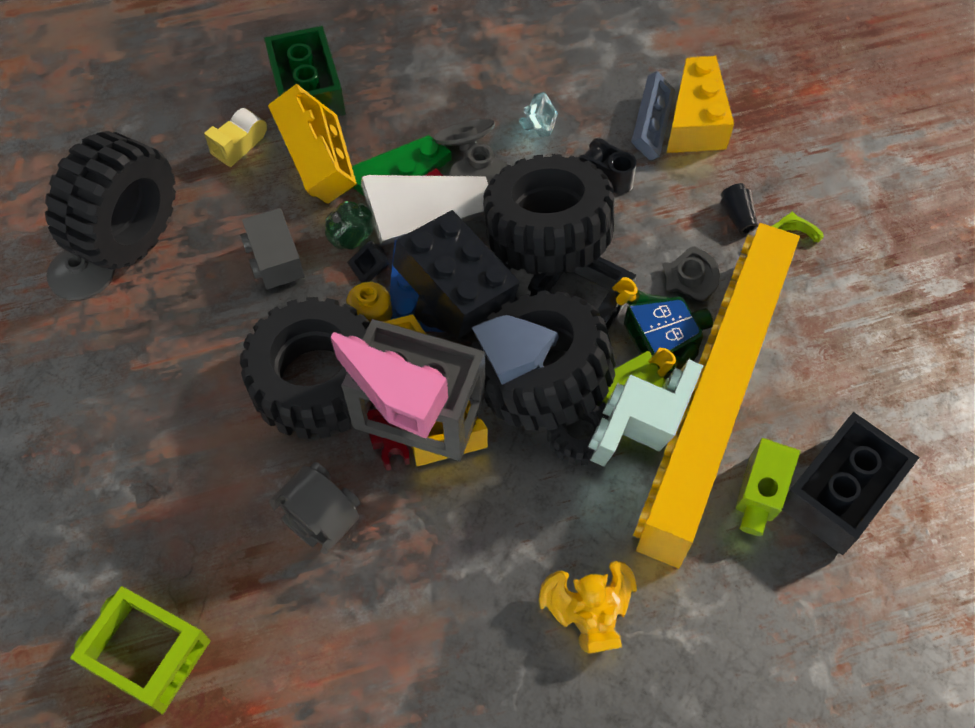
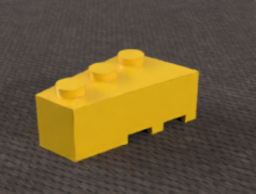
M686 57L666 153L727 150L734 121L717 57Z
M297 84L268 105L303 181L304 188L310 196L317 197L326 204H329L357 185L337 114Z

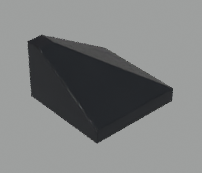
M371 240L347 262L361 283L371 282L389 265L382 246Z

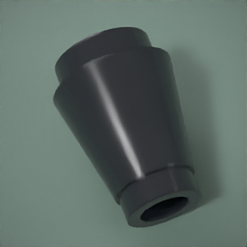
M743 183L734 184L721 192L722 200L720 204L739 230V233L746 234L754 231L758 227L751 190L746 188Z

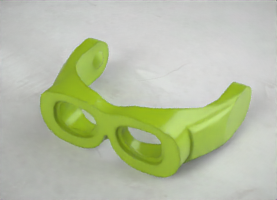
M794 212L789 213L772 225V227L784 231H801L817 243L824 238L819 228L797 216Z

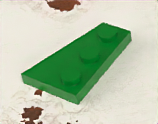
M430 135L353 165L352 169L357 183L353 188L364 196L361 181L362 177L367 175L424 176L436 168L439 170L451 160V151L442 144L436 143L435 139Z

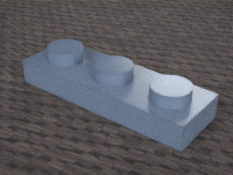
M658 71L647 77L631 140L636 149L641 151L650 161L660 157L675 94V89Z

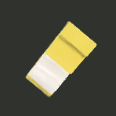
M239 109L232 116L231 120L227 121L219 129L212 126L204 132L211 155L231 168L263 139L266 134L267 123L248 109Z

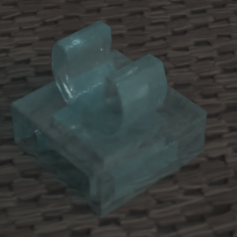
M545 92L534 94L531 104L523 109L526 117L520 118L519 122L524 130L535 129L540 138L551 136L558 112Z

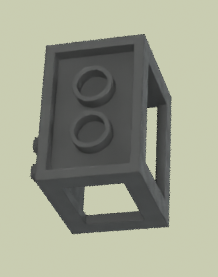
M372 319L362 339L368 346L382 352H395L403 357L405 361L419 367H432L439 371L443 377L447 378L448 399L436 420L443 423L445 443L428 437L423 438L414 433L369 420L367 413L372 402L347 372L342 383V389L353 428L461 461L485 398V351ZM469 399H472L473 402L464 422V412Z

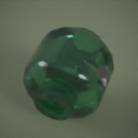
M352 201L340 203L325 219L326 238L338 249L354 250L373 233L372 212L361 202L358 204Z

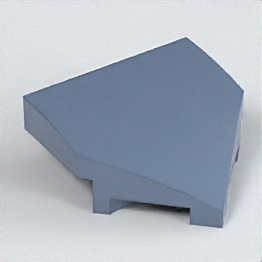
M509 315L500 316L472 327L480 346L485 351V355L502 385L533 369L543 368V362L550 347L555 346L559 339L558 333Z

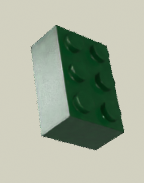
M323 25L264 37L278 96H281L297 84L337 114L338 117L346 115L341 84Z

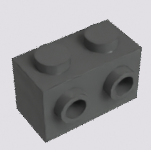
M281 208L242 219L246 233L240 234L246 254L254 253L255 258L250 259L249 263L255 279L262 277L266 290L305 278L299 255Z

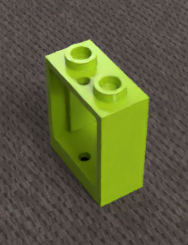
M121 586L116 594L111 595L104 602L100 610V616L91 629L85 631L79 637L75 644V651L70 659L159 713L164 714L211 640L200 629ZM132 608L137 609L180 634L144 688L96 661Z

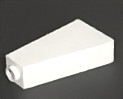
M367 175L362 177L361 186L379 243L383 246L393 243L398 238L451 210L464 222L484 216L483 195L488 182L486 176Z

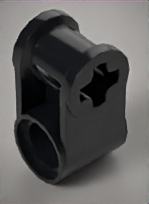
M595 138L589 144V150L584 155L578 156L581 162L588 161L594 164L597 169H600L612 183L614 193H628L632 190L635 181L637 161L634 155L609 144L603 139Z

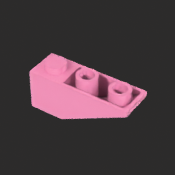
M333 332L331 340L336 358L387 422L427 438L448 399L447 378L443 377L439 371L432 367H419L411 364L395 352H382L372 348L358 337H345Z

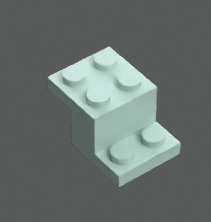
M688 359L681 370L674 368L670 378L666 379L662 388L633 375L629 376L624 386L617 383L603 411V414L609 416L608 420L601 419L588 447L594 449L590 461L605 466L615 453L622 435L661 451L677 432L703 365Z

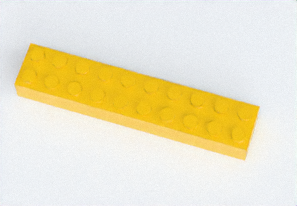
M759 223L755 236L747 235L699 360V364L703 365V368L677 432L667 444L633 536L640 538L636 552L680 569L695 538L800 238L799 235L763 223Z

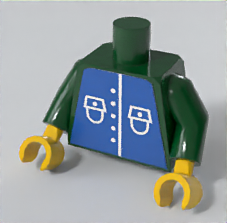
M623 277L612 287L613 291L620 293L616 297L617 304H629L624 319V326L640 355L647 351L651 353L652 357L648 362L658 366L659 370L657 373L660 377L665 376L667 373H672L674 368L681 370L688 359L692 361L696 359L699 355V347L703 339L702 331L713 326V318L707 308L691 313L683 298L679 296L668 298L647 294L638 290L636 284L627 277Z

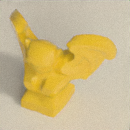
M615 560L609 563L612 579L607 586L608 574L603 576L600 574H590L580 578V580H573L577 592L569 591L567 588L569 574L563 570L551 573L542 582L539 591L540 609L547 607L555 619L565 628L570 623H574L581 632L579 645L584 652L595 653L622 647L621 637L614 629L617 614L621 617L626 615L631 592L635 593L637 591L634 574L624 562Z

